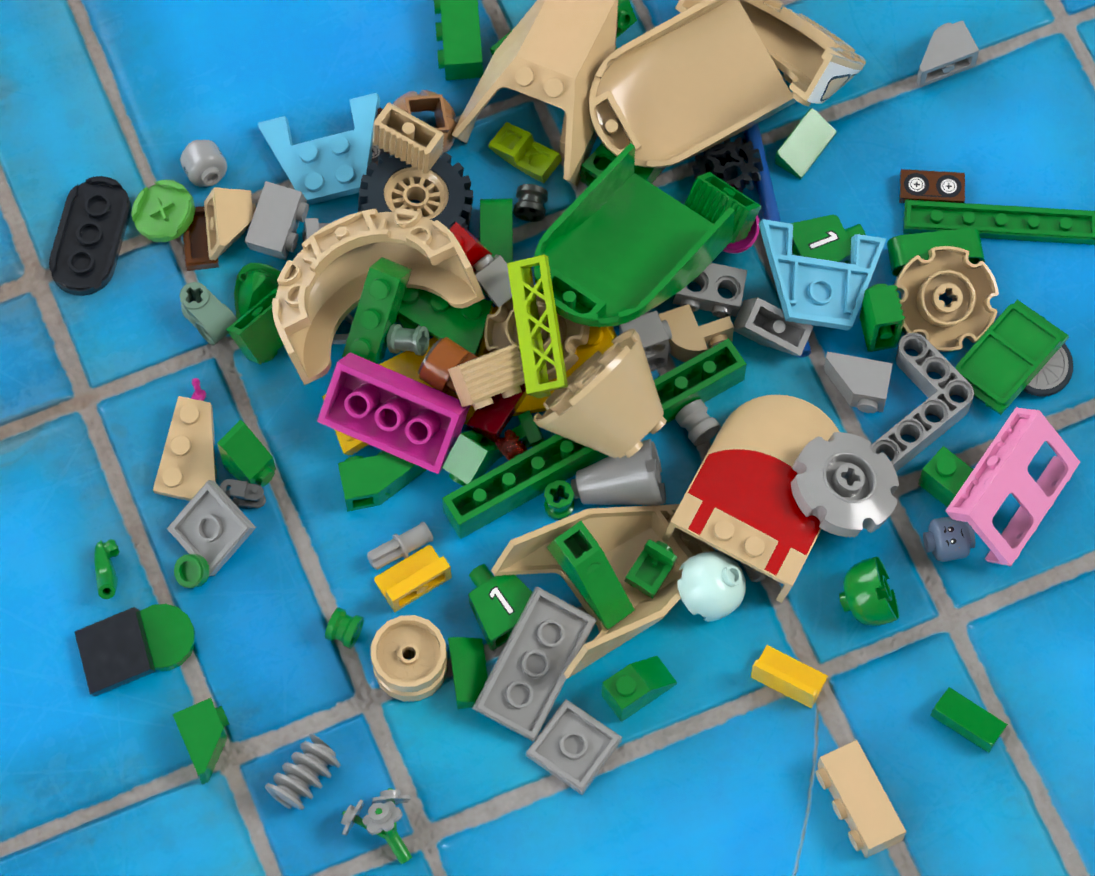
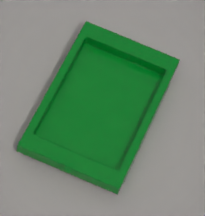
M1017 299L1014 304H1010L957 363L955 369L971 384L974 396L999 415H1002L1068 340L1069 335Z

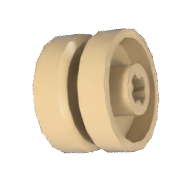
M416 615L399 616L387 621L376 632L371 644L373 672L380 688L390 697L404 702L420 701L432 696L443 685L448 672L446 642L441 631L431 621Z

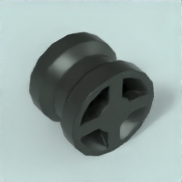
M534 184L520 185L516 191L518 202L514 205L513 214L524 221L538 222L545 218L543 204L548 200V191Z

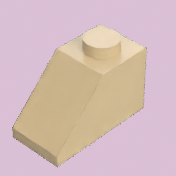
M214 187L204 201L209 260H216L244 234L251 224L256 210L255 203H252L251 190Z

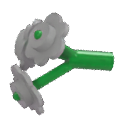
M392 788L381 791L380 797L372 798L373 805L369 807L368 815L364 816V818L359 817L364 801L360 800L356 807L350 804L348 809L342 812L341 824L345 825L342 834L348 835L350 829L356 823L367 829L370 834L384 838L400 864L409 861L412 855L398 834L396 822L401 819L403 813L395 805L409 802L411 796L401 795V790H393Z

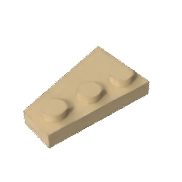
M178 396L153 487L155 494L191 501L208 480L216 482L217 469L215 465L214 423L211 403Z

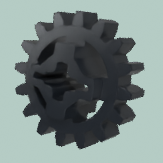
M738 137L735 142H731L729 138L724 143L703 151V156L696 155V165L692 166L695 181L697 176L711 172L741 193H743L745 188L753 190L752 181H760V172L764 170L759 150L754 149L751 141L743 144L742 137Z

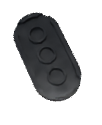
M95 176L85 179L86 182L80 185L77 184L71 189L65 202L49 258V268L56 285L72 295L84 296L100 291L110 282L116 268L131 213V203L122 185L109 177Z

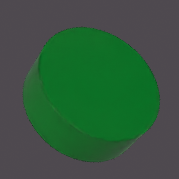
M183 555L175 564V578L185 588L200 587L205 584L209 577L208 562L201 555Z

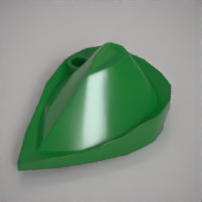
M249 263L242 267L237 275L234 289L237 320L272 290L278 289L277 279L281 273L279 270L262 263Z

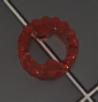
M510 429L505 431L504 438L498 437L495 440L497 447L508 460L527 451L523 441H518L520 437H516V433Z

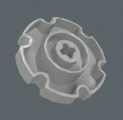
M834 432L828 441L818 436L804 447L792 467L798 474L791 482V489L802 513L806 517L810 515L816 516L820 521L819 527L821 529L843 537H856L863 528L870 533L874 532L885 523L898 502L892 496L899 486L898 477L892 463L883 452L880 454L872 452L870 441L860 436Z

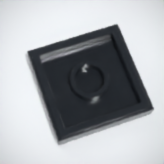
M136 607L74 632L89 692L93 696H98L156 672L140 610Z

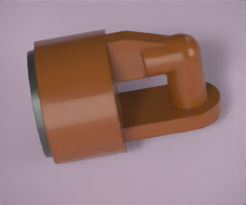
M448 337L440 338L422 361L418 370L419 379L443 393L450 390L457 395L448 369L475 359L477 356Z

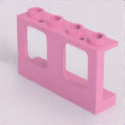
M1016 407L945 512L952 520L969 523L990 549L985 558L987 562L1012 566L1066 483L1071 479L1080 461L1040 410ZM1046 441L1057 456H1053L1037 482H1035L1028 473V465ZM1011 493L1021 506L1002 534H1000L993 526L992 520L1004 500Z

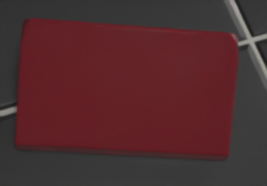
M525 384L520 385L522 392L510 397L503 398L501 393L492 396L493 403L483 407L481 410L477 409L466 426L495 443L527 396Z

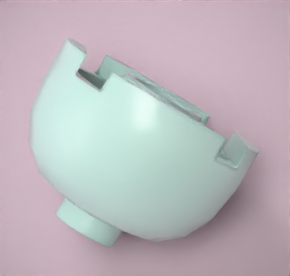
M710 551L692 556L681 565L680 570L683 569L682 578L677 580V587L681 600L693 615L699 613L701 616L706 617L703 620L708 622L726 617L740 606L746 592V580L742 569L732 557L721 552Z

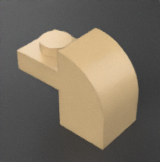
M689 304L658 314L661 321H667L672 333V339L669 340L670 354L682 362H687L728 338L731 341L733 340L734 326L730 316L698 326Z

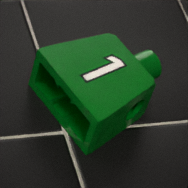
M834 214L790 223L793 224L792 255L850 264L851 238L855 234L866 235L861 224L844 229L838 216Z
M481 564L469 574L477 588L468 594L469 605L490 650L493 651L508 641L532 591L516 575L493 576L486 564Z

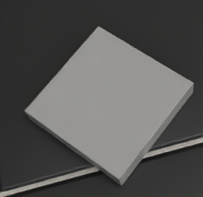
M208 480L167 529L189 554L203 556L209 565V576H215L256 527L214 480Z
M565 699L527 750L526 757L583 795L622 742V737Z

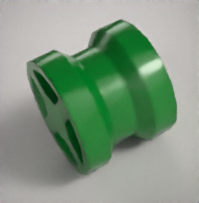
M337 607L327 625L325 639L330 641L337 639L343 643L344 647L352 649L361 633L364 617L359 615L352 617L344 609Z

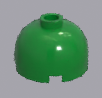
M878 556L854 564L847 571L844 578V592L839 593L843 610L845 612L851 611L856 620L871 626L886 625L899 619L894 590H890L887 579L890 578L883 562Z

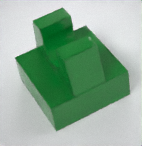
M530 410L518 415L521 425L507 432L517 452L528 447H534L545 441L538 425L533 421L534 417Z

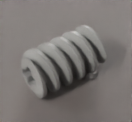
M312 733L310 734L312 743L304 741L301 744L304 754L294 752L291 755L294 764L288 762L283 764L282 768L286 775L276 773L273 776L277 786L269 783L265 785V789L269 794L288 809L295 807L303 810L305 807L299 798L303 796L312 800L314 796L309 787L314 786L319 789L323 787L318 776L322 775L331 778L332 775L327 766L329 764L337 768L341 766L334 751Z

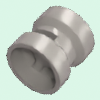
M701 399L689 403L675 416L679 426L686 428L689 432L688 438L694 446H699L709 441L721 429L718 421L708 415V408Z

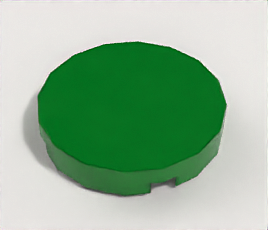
M155 604L141 610L140 614L155 670L170 671L181 666L191 656L195 643V629L189 616L180 608L169 604Z

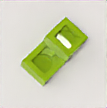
M508 122L503 125L488 144L489 148L506 162L542 183L546 182L562 161L559 152L535 142L532 133Z

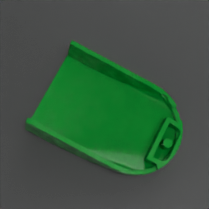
M629 143L547 229L539 240L534 257L544 254L548 256L557 314L567 320L585 326H617L642 316L681 291L697 278L733 240L735 210L729 207L714 224L634 173L635 146ZM540 265L534 266L535 283H537L541 277ZM542 287V289L540 290V292L544 295V291H543V287Z

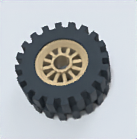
M383 152L378 156V165L372 161L367 167V175L363 174L359 189L358 212L376 209L378 213L395 212L396 208L410 209L420 212L422 217L434 222L438 220L448 229L457 222L466 230H469L473 203V190H470L471 180L468 175L463 177L464 168L459 162L454 166L451 165L452 156L446 152L443 153L441 158H438L426 174H423L422 170L417 171V167L412 168L411 164L406 165V161L395 158V155L389 157L386 152ZM410 200H419L421 203H412Z

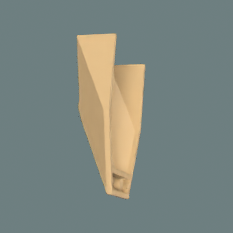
M537 0L494 52L452 136L467 144L478 114L497 91L502 88H509L563 109L567 116L563 179L574 186H578L581 179V165L590 156L598 136L590 116V91L599 67L616 50L618 0Z
M679 504L585 509L510 540L491 569L494 576L557 573L565 580L587 613L597 619L595 624L599 629V634L593 641L584 644L563 673L567 679L662 620L681 599L677 587V580L682 578L683 569L680 570L681 565L692 556L715 551L712 546L678 528H675L668 543L662 540ZM579 521L583 522L602 548L635 611L609 630L604 627L547 549L555 538ZM648 539L655 543L656 541H661L673 549V554L677 556L673 569L653 599L624 581L626 575L643 551Z

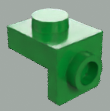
M648 539L643 551L626 575L624 581L653 599L673 569L677 556L673 554V549L661 541H656L655 543Z

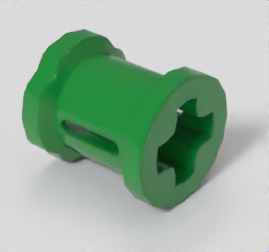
M556 480L546 486L544 491V508L548 516L556 520L570 516L574 510V491L571 485L564 480ZM559 497L565 498V499H561L559 503H555V502H554V501H557V500L559 499Z

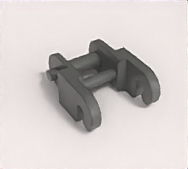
M226 479L220 485V488L229 498L234 497L233 502L238 508H261L266 503L264 490L260 485Z

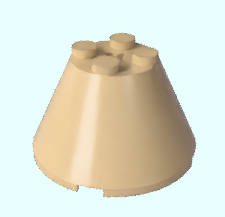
M629 329L612 339L611 342L614 345L603 354L598 350L567 378L568 387L557 389L543 403L547 409L543 416L539 412L534 416L533 421L538 427L610 457L622 458L626 455L630 458L643 446L640 440L649 432L652 435L655 434L666 424L667 420L663 417L664 411L640 335L635 329Z

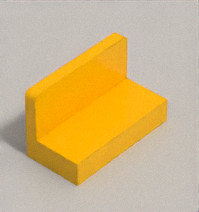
M427 545L374 578V582L395 613L451 579V566L444 556L439 558L433 547Z
M766 645L759 660H755L752 666L750 678L812 709L827 681L828 675Z

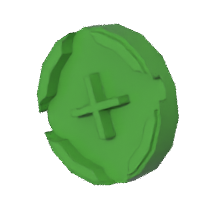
M159 180L154 182L156 185L150 188L145 187L140 191L133 203L131 215L135 227L143 237L153 242H168L177 239L187 231L194 219L196 208L192 195L182 184L174 180Z

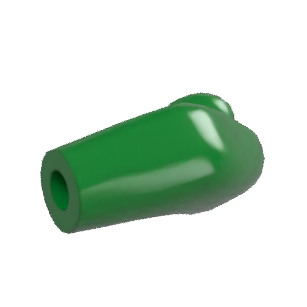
M109 539L106 542L102 540L97 542L94 551L97 590L102 599L112 598L115 595L118 578L110 558L118 556L120 551L116 541L113 539Z

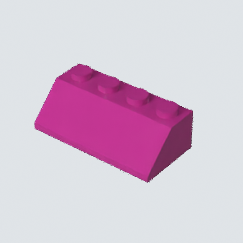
M350 352L336 364L317 422L439 474L442 470L441 467L461 433L471 405L462 407L459 399Z

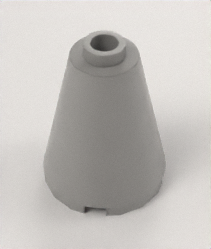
M651 439L641 441L643 446L630 458L626 455L622 458L609 456L576 471V479H571L574 498H580L582 504L657 506L666 504L665 483H661L660 473L662 468L654 442H651Z

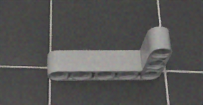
M908 333L900 339L895 359L898 367L928 399L870 445L872 452L876 454L883 452L891 458L892 461L890 462L896 472L966 416L974 396L971 384L924 336L918 333ZM905 350H915L919 353V355L910 356L905 352ZM935 372L938 373L942 378L932 379L927 375V373ZM958 395L964 399V402H954L950 396ZM935 415L940 421L933 423L928 421L925 416ZM908 434L913 436L916 441L911 443L905 442L901 436Z

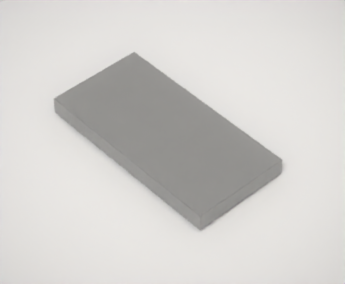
M535 587L472 709L521 736L535 741L567 679L563 673L585 644L597 619L545 590Z

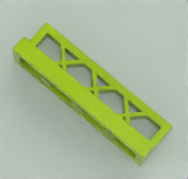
M544 254L507 263L526 392L528 395L538 399L551 396L550 391L568 387L548 256ZM540 265L541 277L534 286L531 267ZM542 287H543L544 295L540 292V290L542 289ZM537 296L545 300L546 310L540 319L536 301ZM542 328L549 332L551 336V343L545 352L541 334ZM547 361L555 366L557 381L549 382Z

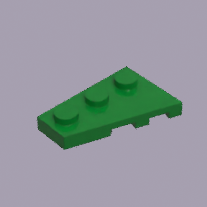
M406 288L398 317L415 328L425 326L429 334L438 340L448 337L477 356L484 336L486 318L492 312L493 302L483 299L465 308H455L432 292Z

